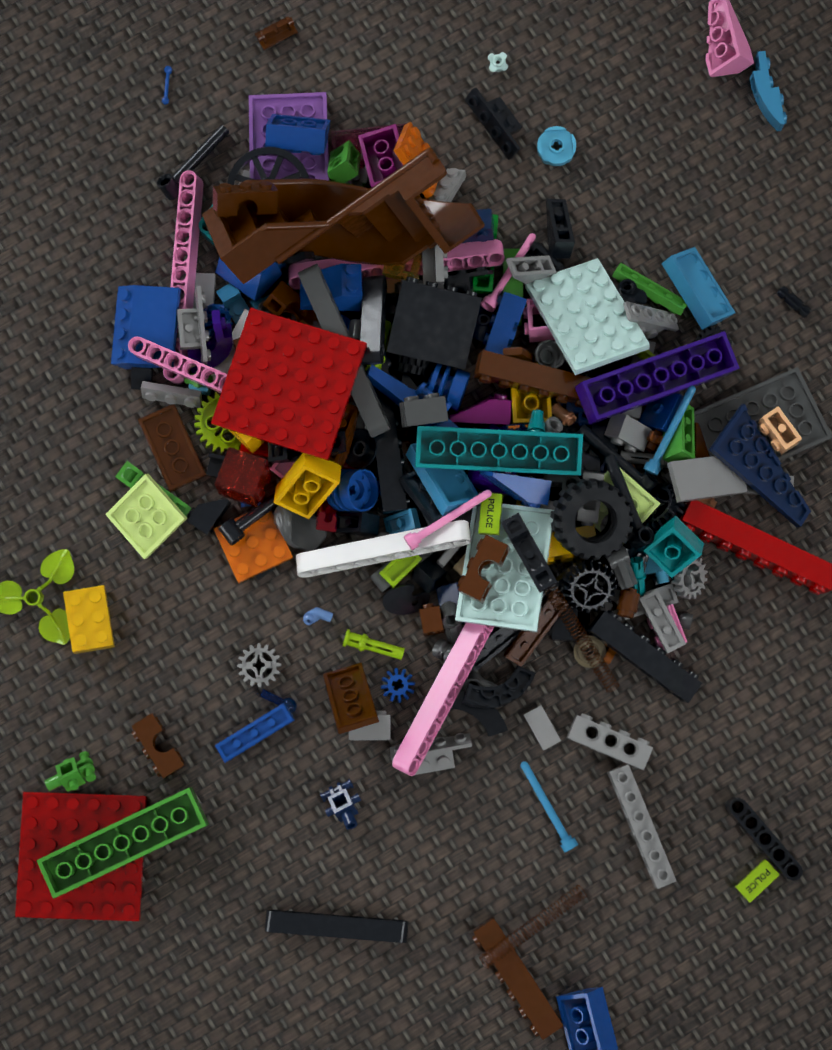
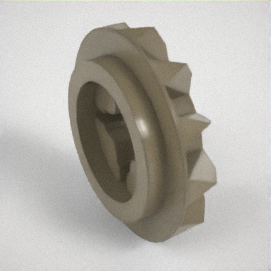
M585 636L590 637L587 640H592L589 643H594L598 650V655L600 653V657H595L590 661L586 660L587 657H584L585 654H582L583 651H580L581 648H578V646L582 647L588 643V641L582 643L586 638L575 644L574 657L581 666L592 668L591 666L601 660V656L602 659L604 658L606 648L604 643L595 636ZM591 644L584 646L582 649H586Z

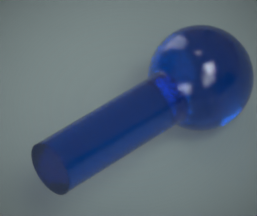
M264 689L260 694V697L278 706L285 703L291 714L297 708V704L292 698L283 699Z

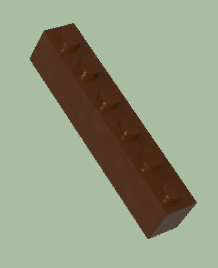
M482 350L478 354L473 377L479 379L482 383H497L501 388L508 389L512 387L518 389V392L535 393L540 398L551 397L560 403H574L579 408L583 407L575 386L591 379L587 376L575 375L564 370L487 350Z
M494 917L474 929L473 933L475 936L472 939L478 948L482 946L487 952L488 949H491L498 956L500 961L489 950V953L496 960V963H494L486 952L487 957L498 970L495 974L501 984L506 982L509 989L506 990L512 1001L517 999L521 1006L518 1008L524 1019L529 1018L532 1025L529 1027L536 1037L540 1035L542 1040L563 1027L562 1022L522 960L512 948L508 939L505 938V934ZM504 938H505V941L508 943V945H509V946L511 947V949H512V952H511V951L508 949V947L506 946L505 942L502 941V944L507 948V950L509 951V954L506 953V951L504 950L502 944H500V943H501V940H504ZM498 942H500V943H499V946H500V947L502 948V950L505 952L506 956H504V955L502 954V952L500 951L499 947L497 946V945H498ZM495 946H496V949L500 952V954L502 955L503 959L500 958V956L497 954L496 950H495L494 948H492V947H495Z

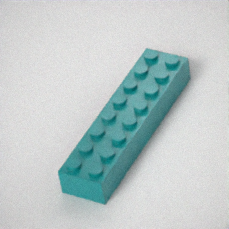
M417 426L415 467L581 476L583 434Z

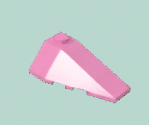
M711 0L708 6L710 32L709 36H707V43L709 44V50L706 54L709 76L717 77L738 74L754 64L750 46L730 1Z

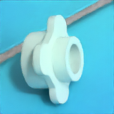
M501 52L495 55L491 53L488 55V60L490 61L489 70L491 72H501L508 69L506 53Z

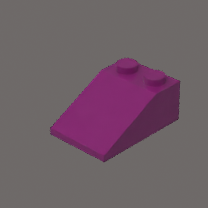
M494 394V397H489L449 415V419L452 422L510 425L511 399L507 398L506 394Z

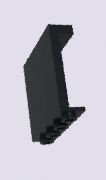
M407 276L406 280L401 279V287L385 351L465 369L482 298L477 297V292L466 290L464 294L457 292L458 288L447 285L445 289L438 288V283L426 281L425 285L418 283L419 279Z

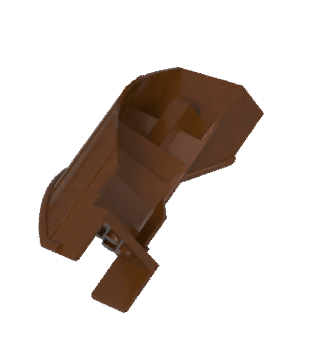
M427 148L373 188L310 178L245 180L243 182L251 184L269 181L275 185L278 190L277 214L257 215L253 208L252 200H245L239 204L237 216L217 217L213 207L202 214L220 259L243 284L276 261L280 264L296 252L313 251L314 255L355 263L386 266L404 265L428 247L431 249L437 244L444 254H447L485 226L472 203L444 202L422 199L420 197L422 192L447 174L445 167L432 148Z

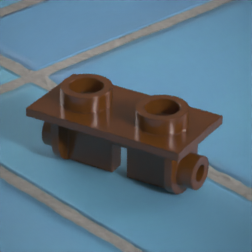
M287 16L255 33V36L263 50H266L298 33L294 26L293 19Z

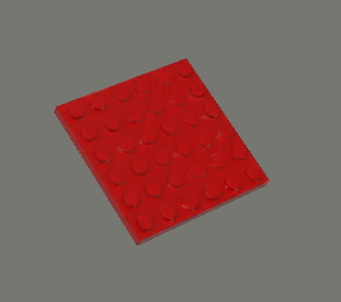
M250 307L211 424L329 461L367 343Z
M23 792L15 917L140 921L144 856L54 899L36 860L145 809L147 806V796Z

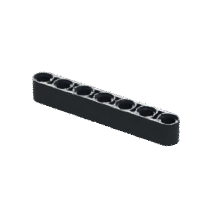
M266 910L265 931L407 943L409 921Z

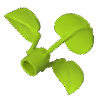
M62 549L51 553L43 560L40 572L42 576L49 579L37 589H30L22 596V588L16 582L4 581L0 583V612L8 615L20 612L23 606L21 600H25L28 605L38 606L48 614V616L42 617L39 622V632L42 637L50 642L66 645L70 639L66 611L59 608L51 613L42 605L44 595L41 592L52 580L56 584H65L74 575L75 567L70 551Z

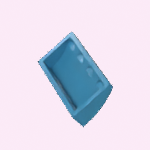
M695 247L671 255L662 263L702 330L736 313Z
M416 443L410 444L406 456L442 516L447 515L478 495L464 470L415 467Z

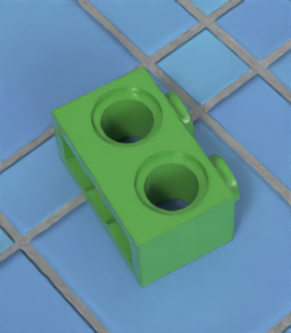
M350 140L330 152L327 173L333 182L346 183L359 174L361 154Z

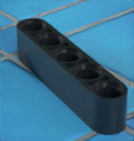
M385 275L366 276L363 279L360 341L366 342L367 347L361 362L362 366L383 364L387 303V280Z
M735 797L729 799L726 802L727 812L785 879L792 881L800 879L803 873L801 865L747 802L742 798ZM735 801L741 804V810L737 813L732 809V804ZM749 817H752L755 821L751 829L746 826V820ZM763 833L768 835V842L766 844H761L759 840L760 835ZM776 849H780L782 852V857L779 860H775L773 857ZM790 865H793L796 869L793 876L787 874V868Z

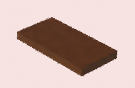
M171 404L138 419L170 492L207 476L175 404Z
M362 662L323 674L339 734L379 722Z

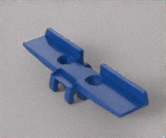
M371 365L366 371L372 385L398 406L399 403L404 402L406 397L419 396V399H423L424 395L433 393L425 387L427 385L425 382H422L414 390L374 365ZM450 402L446 403L447 411L452 406ZM449 418L445 422L425 425L459 428Z

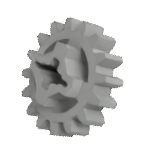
M697 558L674 576L671 584H675L673 591L677 592V596L684 599H696V595H701L700 589H705L704 582L707 581L705 574L708 571L704 570L706 564L702 563V558Z
M260 643L257 644V648L249 645L250 651L243 650L245 656H239L238 658L242 661V664L237 665L238 668H242L239 675L246 676L243 680L244 682L251 680L250 686L252 687L255 683L258 684L259 688L262 687V683L269 686V680L276 681L274 675L281 673L277 670V667L282 666L281 663H277L280 656L273 655L276 651L275 649L268 651L269 645L267 644L264 648L261 647ZM263 652L268 654L272 661H266ZM255 653L253 660L247 662L248 658ZM259 656L261 663L265 664L264 667H261L260 674L258 668L254 667L255 664H258ZM268 669H272L271 673L264 678V673ZM247 670H253L256 679L251 677Z

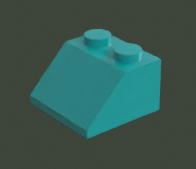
M675 516L657 531L653 542L646 545L643 551L672 578L702 555L704 543Z

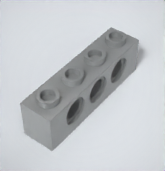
M582 713L581 716H575L566 737L567 739L629 764L639 770L645 769L653 747L648 746L649 741L639 737L637 740L630 738V733L620 729L619 732L611 730L612 726L600 721V724L592 721L593 717ZM589 727L596 729L597 734L593 739L586 735V730ZM608 735H612L615 738V744L612 747L607 746L605 743V738ZM627 743H631L634 746V752L631 755L626 754L624 751V746Z

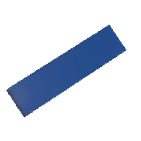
M282 703L217 743L215 747L224 763L295 721L286 704Z

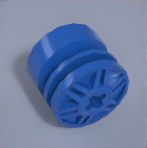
M437 363L435 369L431 372L426 388L433 393H439V397L445 396L446 403L450 402L452 404L449 410L458 412L471 373L458 369L454 376H450L451 366H447L445 372L441 373L443 364Z
M341 469L340 483L327 497L328 504L338 511L362 512L370 510L376 504L379 496L377 478L371 471L366 469Z

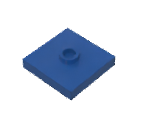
M675 393L648 403L638 422L652 430L666 432L684 396Z

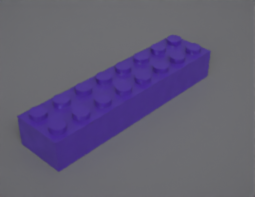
M723 331L585 380L575 386V389L590 425L687 390L691 386H698L731 374L739 369V365L727 335Z

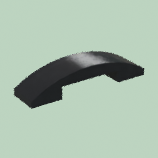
M338 431L330 457L346 452L345 431ZM268 442V462L270 463L296 462L302 454L301 452Z
M517 513L501 522L539 593L557 584L556 578L520 514Z

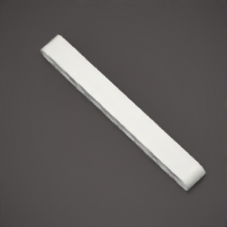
M466 520L449 522L422 539L419 547L414 550L410 549L404 536L410 532L418 533L424 528L302 552L296 555L297 575L302 578L313 577L465 546L471 543L469 522Z

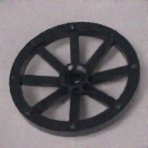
M261 147L249 151L234 164L227 183L235 185L236 181L255 180L239 175L240 170L251 160L261 180L275 179L283 159L292 163L299 172L281 179L309 178L301 161L290 152L276 147ZM260 156H278L269 177L266 176L258 159Z

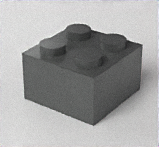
M439 393L424 395V399H419V396H410L404 398V402L399 403L402 428L448 421L445 396L439 397Z

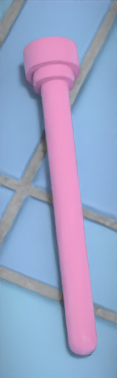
M534 233L529 234L515 257H524L536 239ZM509 267L493 292L485 296L480 304L485 310L494 312L498 306V296L512 277Z
M491 490L483 491L418 533L410 532L405 535L404 539L410 549H416L419 547L422 539L491 497Z

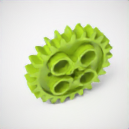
M215 392L214 399L208 395V403L205 401L201 402L204 408H197V412L201 415H195V420L200 421L194 424L195 428H200L196 431V435H203L200 438V442L207 441L206 448L212 445L213 452L220 449V454L223 455L224 450H227L228 454L231 455L234 449L238 454L241 442L235 436L230 441L223 438V434L231 433L229 430L223 428L221 433L215 436V433L221 427L210 428L207 425L208 421L213 418L220 398L217 392Z

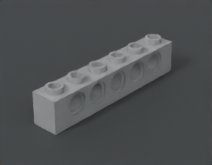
M629 764L608 771V776L654 888L659 889L676 882Z

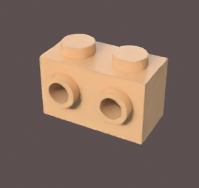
M779 406L764 415L758 422L762 434L769 437L772 448L776 452L779 451L781 455L802 440V437Z

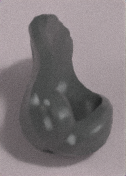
M279 505L276 507L273 521L288 545L307 552L316 550L323 543L327 536V531L316 530V514L307 519Z

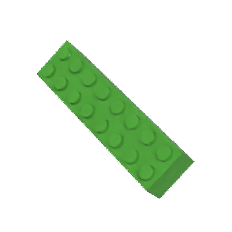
M189 787L36 861L54 899L204 828L209 823L193 788Z

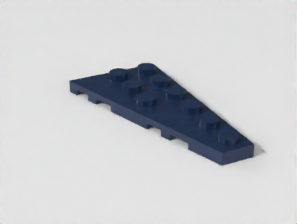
M742 404L709 451L795 527H801L811 510L800 492L796 491L791 484L790 476L783 471L780 466L782 463L767 439L760 434L756 421L752 420L747 413L746 405Z

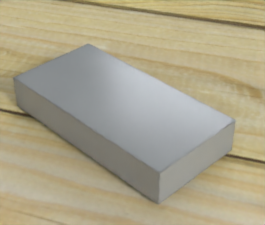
M542 705L523 715L543 751L561 741Z

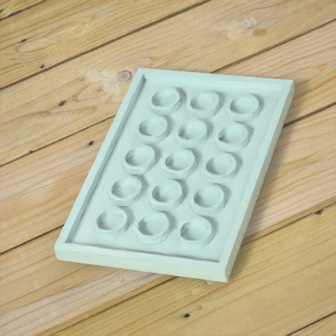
M598 258L558 271L550 277L535 280L527 285L525 284L527 292L575 375L649 349L650 344L639 325L628 320L623 306L625 302Z
M481 503L473 507L470 522L471 543L466 548L462 573L464 576L468 571L467 565L471 557H475L478 551L476 550L478 542L481 538L484 539L485 535L478 533ZM502 504L501 522L519 513L548 564L553 531L551 528L553 519L550 515L551 511L554 510ZM501 524L500 536H488L507 544L510 547V551L502 567L496 564H488L482 569V579L490 582L492 585L483 604L459 592L455 621L537 632L543 591L539 593Z

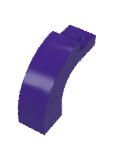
M220 310L211 311L215 333L209 339V342H206V347L211 352V361H208L207 366L212 368L221 364L228 357L233 345L231 323L226 324V319L221 317ZM188 349V358L201 363L200 349ZM192 367L191 372L197 373L198 367Z

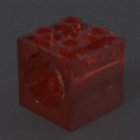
M229 447L215 482L219 495L254 507L258 506V503H262L265 496V491H263L265 484H269L272 477L268 460Z

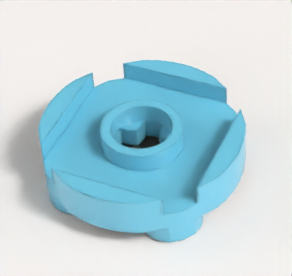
M561 126L547 128L537 142L539 157L544 164L551 166H562L569 163L576 151L574 135ZM554 142H558V145H562V148L555 150L551 146L554 145Z

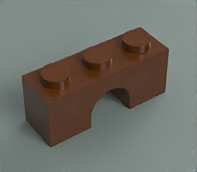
M261 181L259 184L241 182L239 185L222 183L219 186H213V210L217 217L237 216L238 206L245 200L253 201V208L257 215L277 214L278 190L269 181Z
M283 280L262 304L274 315L280 316L283 312H288L296 317L297 322L322 328L314 310H300V295Z
M485 535L484 539L481 538L476 547L478 551L475 557H471L469 560L466 575H462L458 582V591L461 594L482 604L492 587L490 582L482 579V569L488 564H496L502 567L510 551V547L507 544L488 535Z
M155 713L149 714L131 726L133 728L131 732L137 742L141 741L144 746L142 749L144 755L148 760L151 758L155 764L153 770L158 777L167 778L186 766L177 748H172L167 752H161L157 749L156 738L166 730Z

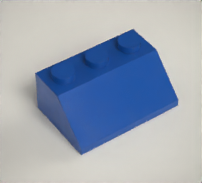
M272 114L266 123L265 147L286 149L292 153L305 151L311 155H321V153H325L327 148L331 120Z
M220 257L215 272L255 302L282 275L275 262L243 284Z
M603 987L587 988L556 996L569 1050H618Z

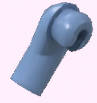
M315 607L304 614L303 621L306 625H312L320 619L330 623L334 613Z

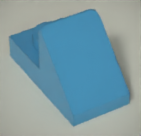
M227 284L216 291L225 308L229 309V314L233 316L234 323L237 324L244 309L250 310L241 293L231 284Z
M410 508L383 518L386 532H389V535L421 527L416 508Z

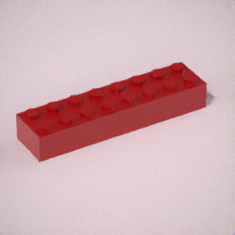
M693 500L686 504L687 508L683 510L684 515L680 517V520L695 535L699 536L698 538L705 543L712 542L717 545L718 549L724 552H728V550L736 553L735 557L741 560H751L754 562L753 565L760 569L768 568L777 577L783 578L785 576L791 579L790 582L796 586L801 587V585L808 587V591L813 594L820 595V593L824 594L832 590V563L702 502Z

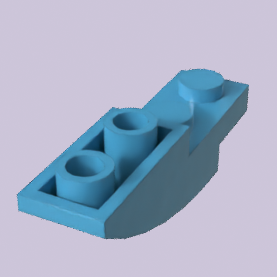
M759 51L754 58L756 71H753L749 78L751 89L764 117L776 131H781L787 123L786 112H783L782 108L784 97L780 93L779 87H773V78L769 76L768 70L770 69V59L766 57V51Z

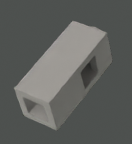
M584 470L583 479L589 480L594 478L604 481L605 473ZM594 500L584 504L578 510L577 521H581V525L593 526V523H598L601 501Z

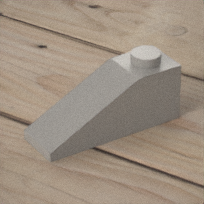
M549 255L506 259L513 278L526 285L557 273Z

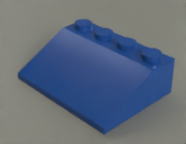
M141 285L118 286L111 357L112 365L123 369H131L132 367L161 368L136 357L128 349V343L133 337L138 336L175 352L180 288ZM143 343L136 346V352L143 349ZM157 351L154 354V359L160 358L161 351Z

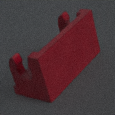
M326 499L316 510V530L336 532V510L328 504Z

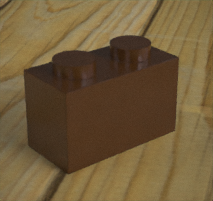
M435 603L423 605V609H419L424 636L444 633L440 607L435 606Z

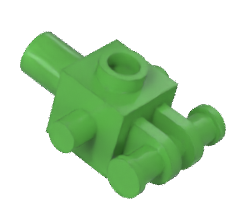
M81 752L79 754L81 760L79 761L72 757L56 765L57 774L44 780L47 789L51 791L63 785L65 790L69 792L77 790L86 781H94L96 779L93 760L89 758V752Z

